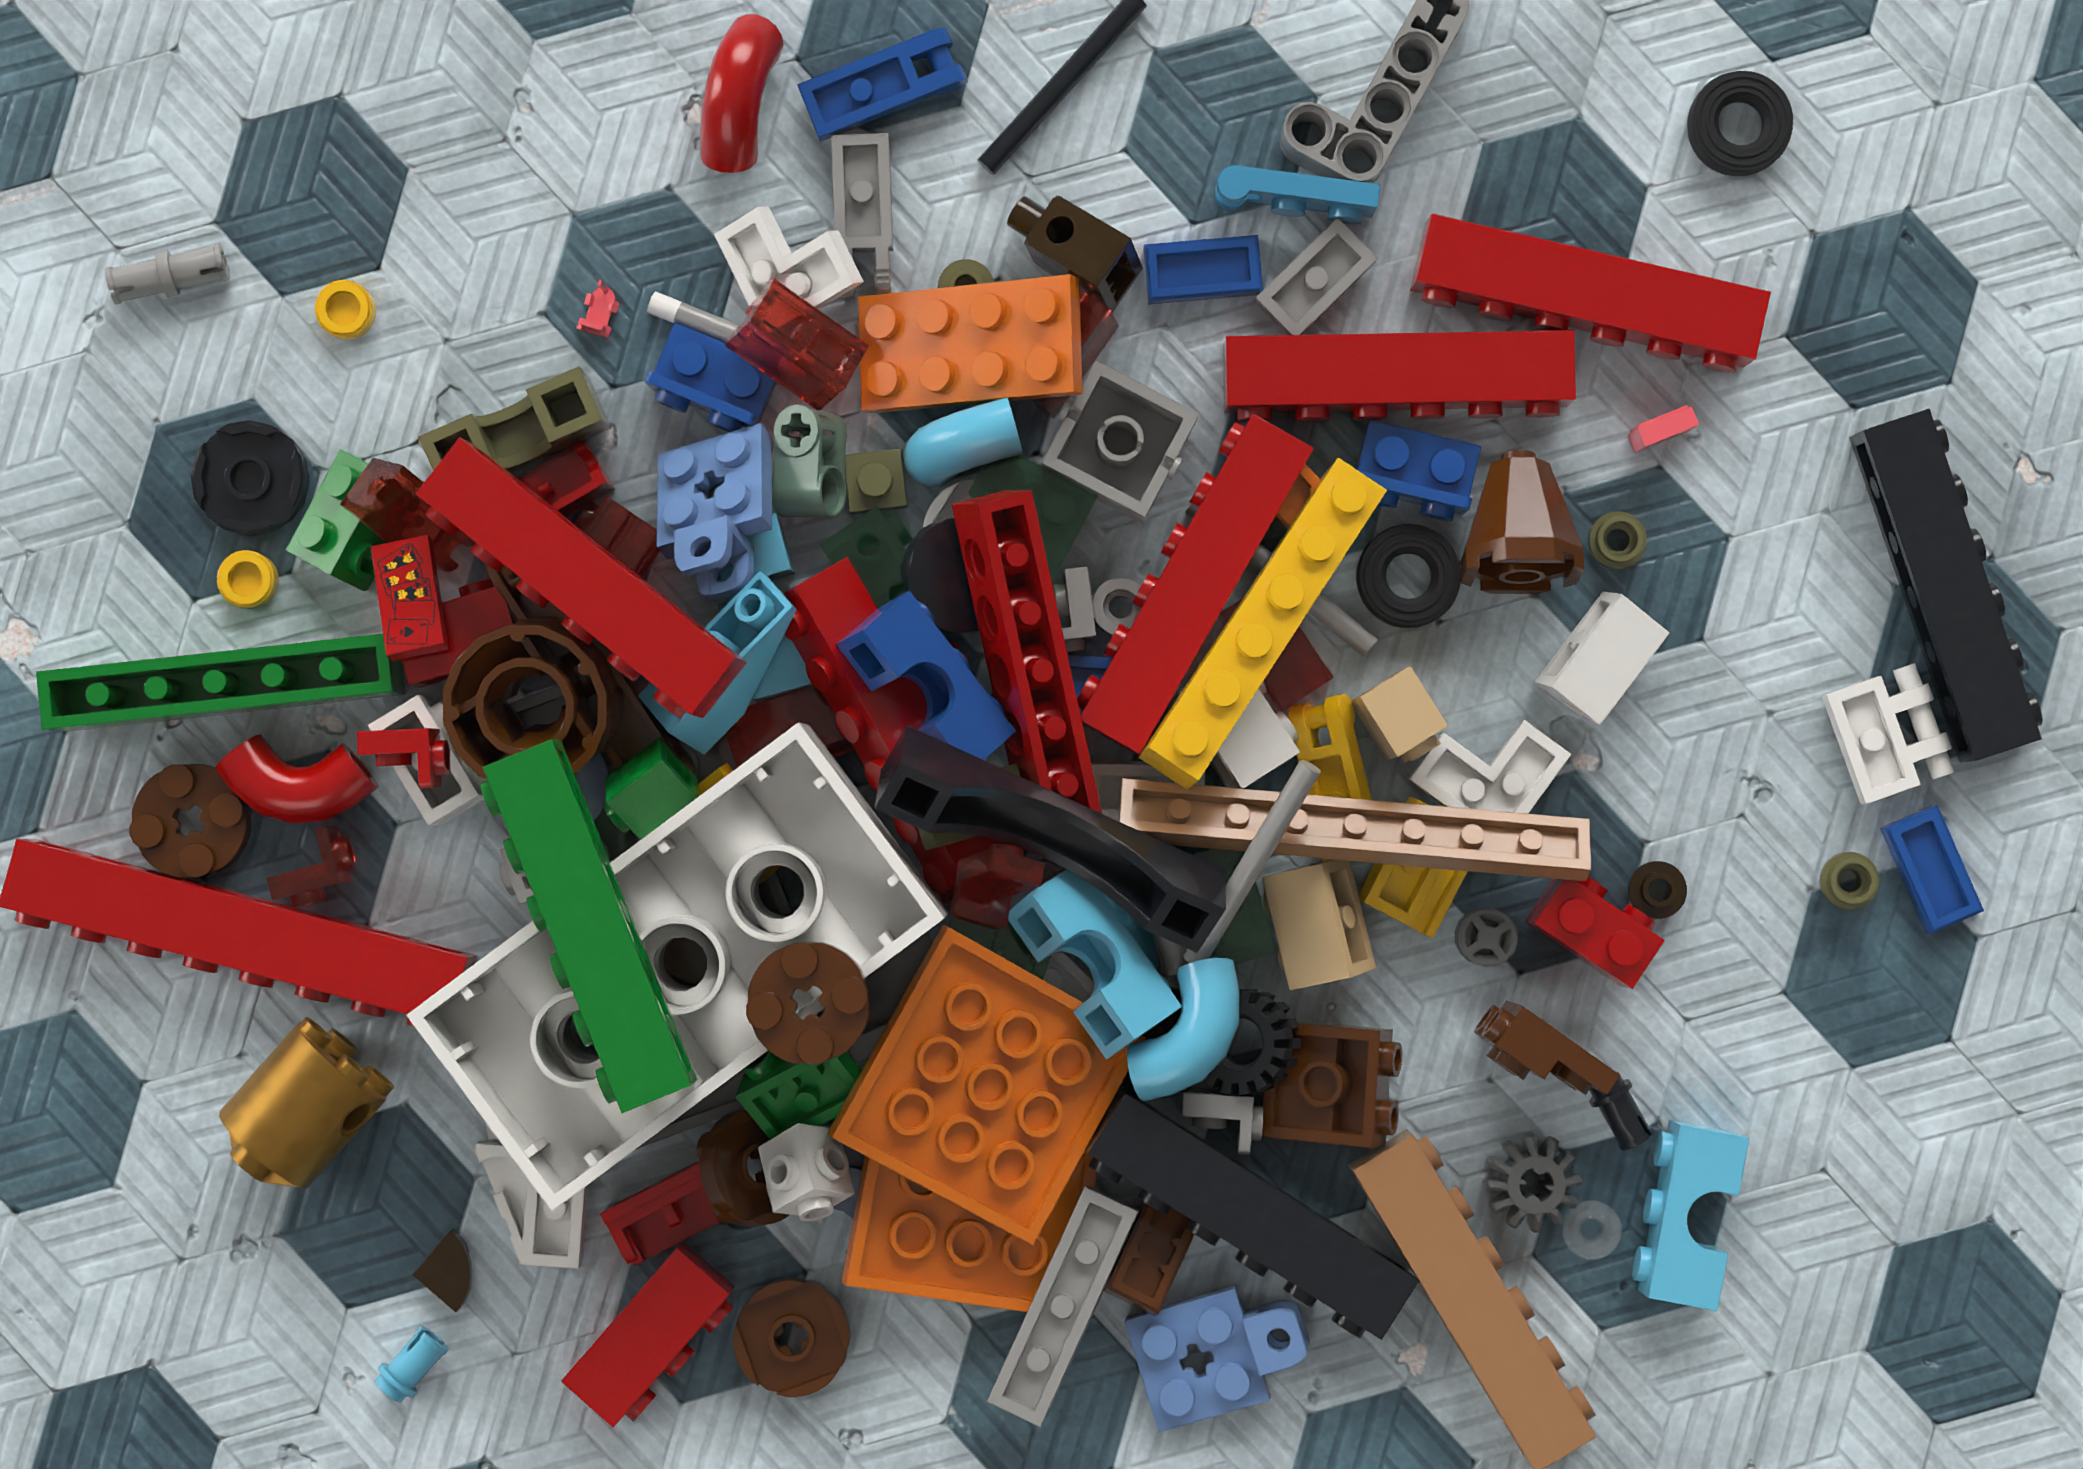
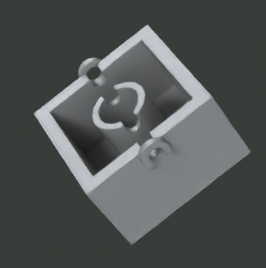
M1095 360L1082 385L1083 394L1077 395L1074 401L1068 399L1060 413L1058 421L1062 422V425L1041 462V471L1143 524L1166 479L1172 480L1183 458L1179 457L1197 422L1199 413Z

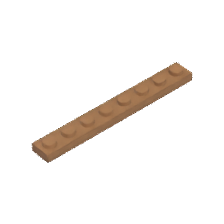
M1122 778L1119 822L1173 846L1246 852L1281 792L1193 785L1186 790L1177 783ZM1308 794L1272 854L1587 881L1591 871L1589 819Z

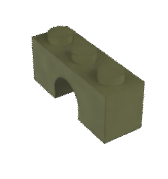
M578 366L526 389L528 395L509 407L482 416H475L471 413L418 436L432 470L437 467L460 437L476 445L511 473L573 446L583 439L586 440L611 429V425L589 376Z

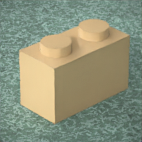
M1411 666L1396 672L1351 700L1354 711L1385 760L1399 756L1404 763L1416 760L1441 744L1436 733L1448 727Z
M1331 859L1262 877L1265 889L1263 895L1264 907L1268 916L1273 921L1279 945L1277 951L1278 963L1281 971L1286 975L1289 990L1344 980L1376 969L1350 861Z

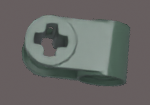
M798 404L788 406L778 415L773 429V508L781 517L838 516L843 510L847 494L845 455L848 435L846 425L843 419L834 412L825 410L814 411L810 407ZM789 430L800 432L799 437L789 435ZM823 430L832 432L833 436L823 435Z

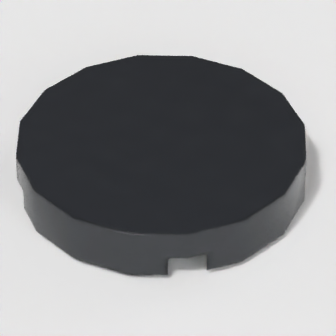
M252 420L230 423L215 431L216 434L211 436L207 443L204 442L195 454L190 475L194 499L201 510L205 512L212 522L222 529L246 536L273 533L291 522L305 503L310 482L306 458L296 442L273 425Z
M946 518L933 522L922 528L907 546L901 566L902 584H905L906 592L910 590L917 601L923 603L930 610L934 617L935 625L939 630L956 634L979 631L955 519Z

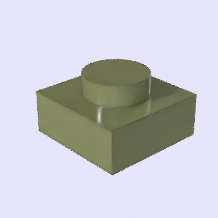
M900 448L845 455V475L851 514L908 508Z

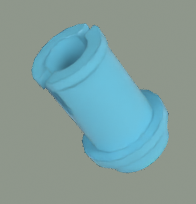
M420 1326L417 1329V1333L389 1364L382 1363L378 1367L381 1374L375 1379V1383L386 1395L398 1403H401L407 1396L414 1398L417 1394L415 1386L436 1362L449 1351V1348L444 1345V1341L425 1326Z

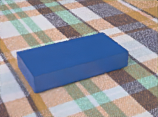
M1258 235L1144 244L1148 305L1255 296L1263 291Z
M1931 805L1880 828L1927 934H1933L1984 911L1938 805Z

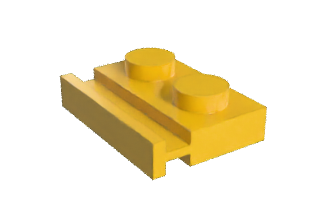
M1410 796L1406 803L1428 805ZM1374 863L1358 896L1361 902L1433 939L1468 871Z

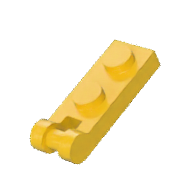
M1343 693L1327 697L1324 704L1313 706L1310 702H1304L1289 707L1288 719L1298 734V741L1295 742L1300 751L1297 754L1298 763L1300 760L1308 761L1321 771L1308 794L1372 800L1353 726L1355 711L1350 697ZM1328 727L1331 744L1320 746L1317 733L1320 728Z

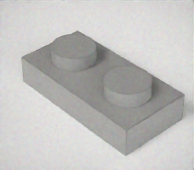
M1336 218L1255 297L1254 302L1287 335H1302L1376 263L1378 258L1339 218Z

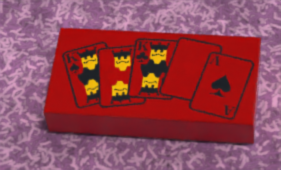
M427 534L371 546L386 656L391 661H397L448 650L449 646L436 559L431 538Z

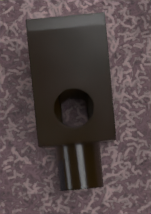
M1056 195L1046 209L1027 196H1024L1016 203L1008 217L1007 226L1026 237L1024 244L1035 264L1052 276L1071 274L1078 277L1079 294L1110 315H1112L1143 269L1130 237L1061 196Z

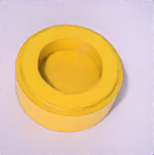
M337 280L326 285L320 291L315 302V315L320 326L332 336L342 340H353L366 334L374 324L376 305L370 293L358 283L350 280Z
M242 550L232 553L221 563L217 573V585L221 595L232 605L245 609H256L266 605L275 596L279 586V575L274 563L269 558L254 551Z

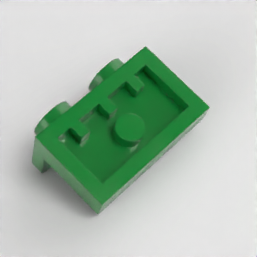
M768 1050L743 1068L744 1074L735 1097L771 1140L797 1123L820 1126L837 1117L862 1070L847 1051L840 1056L817 1065L788 1062Z

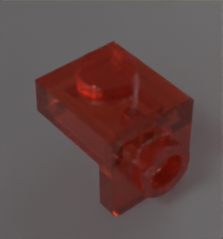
M325 826L315 829L323 863L267 877L272 900L290 898L292 908L327 900L324 889L352 882L349 869L356 867V859L348 835L341 836L337 826Z
M991 844L988 850L959 859L950 911L952 917L994 930L1005 928L1008 923L1012 895L1042 886L1045 863L1023 857L1024 851L1021 848L1009 844Z

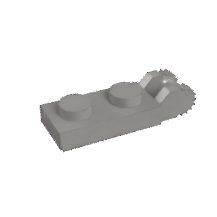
M889 133L831 135L834 231L839 230L853 261L854 252H875L874 288L877 290V294L891 293L889 251H894ZM858 286L843 294L842 297H855V291Z

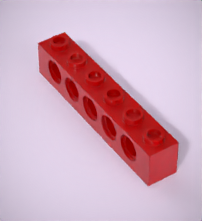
M1004 490L951 504L993 695L1002 705L1005 717L1016 730L1004 742L1009 765L1017 763L1022 778L1102 814L1032 490Z

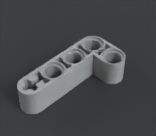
M1416 0L1351 119L1349 120L1315 102H1303L1294 106L1286 115L1279 136L1280 148L1284 156L1291 162L1317 176L1374 184L1467 16L1469 0ZM1440 2L1449 8L1434 35H1431L1429 32L1424 31L1433 9ZM1407 50L1419 52L1426 61L1427 69L1419 73L1406 71L1398 61V54ZM1377 100L1390 101L1397 107L1399 119L1393 123L1380 122L1373 116L1370 105ZM1300 122L1312 123L1319 128L1322 140L1311 146L1300 144L1295 140L1292 128ZM1354 149L1364 151L1372 161V169L1366 173L1357 174L1351 172L1346 168L1342 155Z

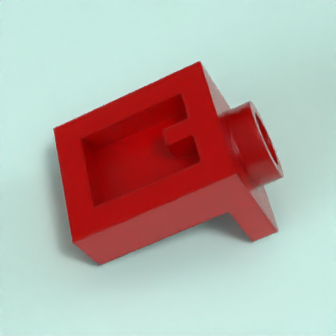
M440 729L357 731V754L375 755L376 767L412 765V753H417L419 788L442 787V776L449 775L450 748L447 740H440Z

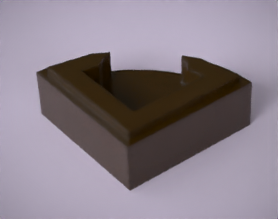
M452 1229L412 1275L454 1312H458L471 1291L472 1265L466 1242L455 1229Z

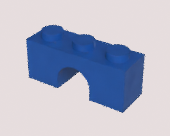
M910 590L882 605L836 644L871 691L900 676L912 680L920 687L926 699L927 714L923 724L917 730L985 760L1016 732L1005 717L1002 705L985 691L970 671L967 659L960 651L951 646L935 625L934 617L930 610L923 603L917 601Z

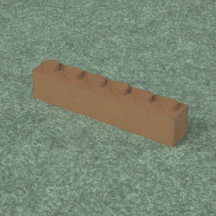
M1406 1129L1386 1141L1385 1146L1376 1147L1348 1164V1167L1414 1276L1419 1280L1420 1286L1532 1469H1545L1596 1438L1595 1433L1587 1422L1595 1417L1596 1414L1577 1385L1570 1390L1565 1386L1557 1372L1566 1366L1563 1359L1547 1335L1538 1340L1531 1330L1527 1320L1535 1316L1517 1285L1509 1290L1505 1287L1496 1272L1505 1265L1489 1238L1484 1236L1477 1240L1466 1222V1220L1474 1216L1466 1199L1457 1186L1447 1190L1440 1180L1436 1170L1443 1167L1444 1164L1435 1148L1426 1136L1416 1140L1414 1135Z

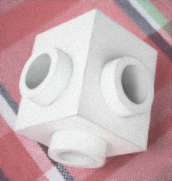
M797 1123L758 1147L773 1213L798 1215L801 1221H815L831 1215L834 1212L833 1206L855 1194L843 1144L827 1134L830 1128Z

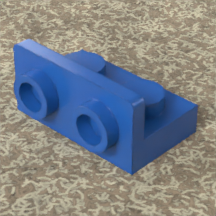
M674 323L654 372H648L645 383L650 389L657 391L654 401L681 413H686L688 406L691 405L710 413L707 420L709 424L724 431L732 432L761 422L782 372V367Z
M1369 419L1356 470L1387 490L1380 500L1379 506L1397 508L1398 500L1421 505L1419 514L1423 516L1453 521L1455 513L1464 515L1470 510L1472 502L1470 493L1481 446Z

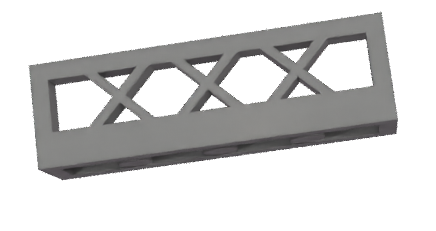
M1087 1185L1084 1187L987 1402L1041 1427L1047 1418L1104 1292L1103 1289L1142 1206L1127 1199L1121 1202Z

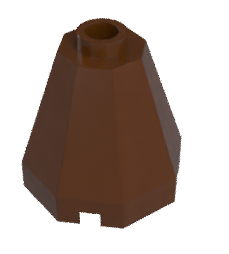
M1512 450L1503 453L1501 460L1491 462L1460 561L1461 584L1471 587L1474 579L1478 578L1480 579V590L1490 594H1540L1551 591L1552 579L1563 577V588L1578 583L1584 571L1582 543L1550 463L1536 458L1534 452Z

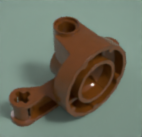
M485 565L493 584L519 620L511 625L478 637L455 660L443 688V724L455 753L479 777L487 780L483 770L484 766L551 739L562 741L575 775L603 750L607 752L618 769L659 737L685 766L693 772L692 763L677 738L667 732L638 697L640 693L632 681L607 661L612 653L610 649L596 638L588 645L573 635L561 624L567 615L550 601L543 609L523 595L515 587L521 578L517 577L505 565L499 572ZM549 674L559 684L565 698V705L562 706L557 721L550 724H535L525 729L521 719L506 700L517 695L520 685L529 676Z

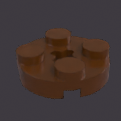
M205 764L170 765L153 775L143 785L135 799L132 809V822L129 827L130 837L133 843L139 847L142 856L153 867L167 875L178 878L206 877L214 872H219L233 864L242 854L248 843L252 829L251 816H248V806L231 791L213 766ZM194 805H197L202 809L199 819L205 823L204 830L201 833L199 831H190L186 836L180 831L182 823L178 820L181 810L190 811Z
M796 942L774 951L759 965L749 984L746 1016L758 1040L772 1054L792 1063L818 1065L845 1053L858 1041L864 1032L870 1017L867 981L858 963L840 948L824 942ZM813 986H816L823 992L819 1002L825 1007L824 1013L820 1017L810 1013L805 1019H802L795 1013L798 1003L793 999V995L797 989L808 992Z
M746 1109L729 1113L720 1118L710 1132L701 1135L697 1142L696 1151L700 1160L702 1185L712 1204L714 1215L724 1223L734 1222L745 1227H757L777 1223L790 1214L773 1213L767 1193L763 1167L762 1170L755 1174L756 1181L752 1179L748 1172V1157L750 1156L751 1160L759 1159L761 1162L758 1147L770 1139Z
M796 1277L774 1280L755 1291L740 1311L733 1334L735 1356L743 1373L757 1386L760 1384L766 1390L777 1392L776 1395L788 1398L810 1395L828 1385L844 1364L851 1339L850 1323L841 1302L819 1281L804 1280ZM793 1321L796 1328L804 1327L807 1330L808 1336L801 1341L803 1350L793 1353L789 1345L779 1346L776 1337L784 1332L783 1323Z

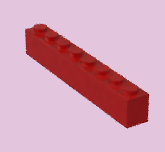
M16 839L0 896V907L17 911L14 921L21 924L49 929L51 921L72 926L70 936L78 939L105 944L107 935L127 940L126 950L135 954L161 958L163 950L184 955L182 965L192 969L217 973L219 965L240 970L238 980L273 988L274 981L279 980L296 985L294 993L296 996L328 1003L332 994L351 999V1010L376 1017H385L386 1009L404 1014L410 1013L473 966L477 959V955L201 882L173 877L163 872L37 839ZM407 1018L406 1024L415 1027Z

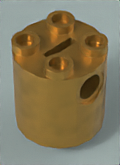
M305 1017L301 1023H298L219 1111V1118L230 1134L232 1147L230 1155L245 1172L260 1182L309 1188L387 1100L386 1097L394 1089V1085L373 1066L368 1065L364 1069L352 1058L358 1049L343 1034L334 1028L326 1032L315 1021Z

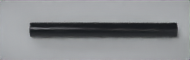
M1122 0L977 159L986 171L992 175L997 173L1147 7L1146 3L1143 0Z

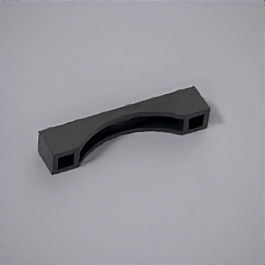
M906 725L880 771L875 809L928 833L953 832L977 835L1009 843L1040 855L1071 871L1099 889L1123 908L1145 930L1198 953L1226 910L1225 869Z

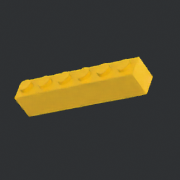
M1340 458L1336 459L1314 488L1138 758L1186 790L1199 781L1387 490Z

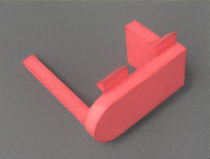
M599 280V288L593 294L587 293L584 304L589 306L585 319L579 318L576 329L609 338L612 327L608 326L611 314H617L620 303L616 302L614 292L602 280Z

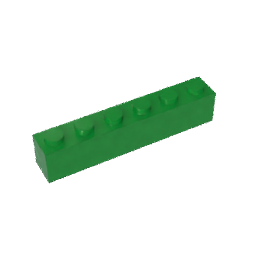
M383 634L36 671L41 729L56 732L406 695L402 661H391L386 656Z
M551 739L484 766L483 770L488 781L480 784L483 798L494 818L500 815L503 817L511 837L504 840L503 845L514 872L517 875L523 872L526 874L534 894L526 898L530 915L540 932L548 929L556 949V953L549 955L555 977L562 989L571 986L579 1006V1010L572 1013L577 1032L586 1047L594 1044L603 1066L596 1069L595 1073L604 1098L609 1104L617 1101L621 1113H625L691 1086L698 1079L562 741Z

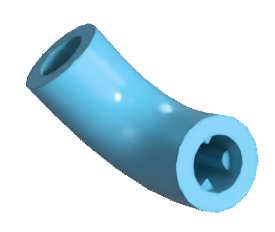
M1003 398L955 412L919 428L907 441L903 454L904 464L910 477L918 484L931 488L941 487L951 482L958 473L1020 455L1023 452L1008 398Z
M1208 958L1188 963L1176 971L1182 1006L1177 1023L1169 1032L1157 1038L1129 1044L1127 1048L1130 1078L1138 1097L1142 1101L1172 1095L1203 1081L1227 1056L1239 1026L1240 991L1233 960L1228 958Z

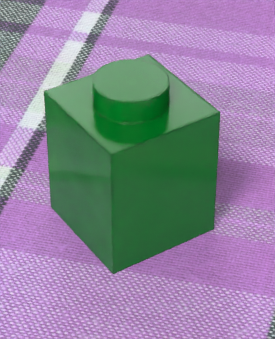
M660 737L605 778L606 803L604 804V809L618 829L624 833L631 829L640 840L699 797L697 778Z

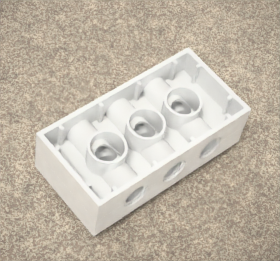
M799 722L610 863L698 1079L694 1084L625 1113H621L617 1101L610 1104L606 1101L595 1073L596 1069L603 1067L599 1056L584 1053L575 1045L572 1039V1013L579 1010V1006L571 986L562 989L555 977L549 955L556 953V949L548 929L540 932L533 921L406 1015L551 1211L562 1205L768 1051L758 1040L752 1025L748 1021L746 1006L748 1003L749 984L755 971L774 951L796 942L828 943L849 954L862 969L864 977H867L948 915L949 911L810 725ZM782 865L791 868L802 880L804 897L800 907L791 915H779L771 912L760 899L759 882L764 872L771 866ZM685 937L694 940L703 947L707 956V970L698 985L681 984L666 972L664 953L668 944L674 938ZM813 986L808 992H803L799 989L795 991L793 999L798 1003L795 1013L800 1018L805 1019L810 1013L816 1015L825 1008L819 1002L823 992L818 987Z

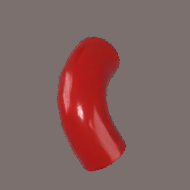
M746 14L733 22L718 46L706 81L701 111L700 155L704 165L718 172H742L752 168L758 159V125L762 96L768 77L782 54L784 43L782 34L777 26L769 19L757 14Z
M258 734L230 751L214 768L231 791L259 815L291 825L325 822L356 806L379 787L370 771L344 743H341L315 764L296 767L282 760L265 738Z

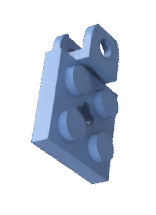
M762 423L658 454L657 548L667 559L675 558L678 569L686 577L696 574L698 590L706 600L714 601L738 594L751 581L754 573V546L747 539V536L772 529V435ZM723 483L715 489L714 497L710 499L706 497L707 492L713 486ZM733 567V573L729 579L717 582L718 575L722 570Z
M1237 1285L1162 1306L1157 1316L1144 1311L1127 1316L1124 1320L1159 1432L1270 1401L1271 1393L1265 1375L1292 1367L1302 1361L1307 1354V1348L1310 1344L1309 1334L1297 1302L1277 1300L1244 1311ZM1276 1328L1283 1329L1289 1334L1290 1338L1279 1340L1273 1336L1272 1330ZM1198 1344L1201 1352L1211 1351L1214 1360L1206 1364L1205 1373H1196L1193 1367L1186 1368L1183 1364L1182 1359L1189 1354L1188 1345Z

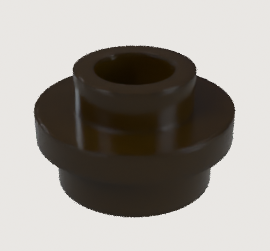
M1651 861L1638 867L1631 875L1628 883V896L1632 906L1650 918L1663 919L1674 915L1683 906L1687 896V885L1684 876L1675 866L1663 861ZM1656 879H1662L1668 886L1667 896L1661 901H1655L1649 894V886Z

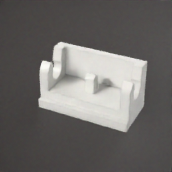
M1603 591L1534 683L1582 718L1584 715L1594 724L1601 725L1669 635V632L1623 594Z

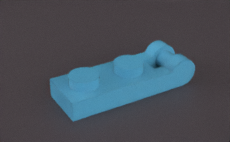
M1232 165L1224 168L1219 174L1214 195L1217 204L1228 211L1237 210L1246 202L1271 205V212L1282 216L1301 217L1305 215V210L1327 212V219L1330 221L1339 218L1344 224H1361L1362 217H1373L1378 207L1381 184Z

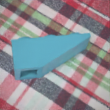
M760 570L705 627L706 630L747 662L706 716L700 718L686 712L681 719L653 698L658 688L652 683L638 697L668 733L705 755L745 714L797 609L767 575Z

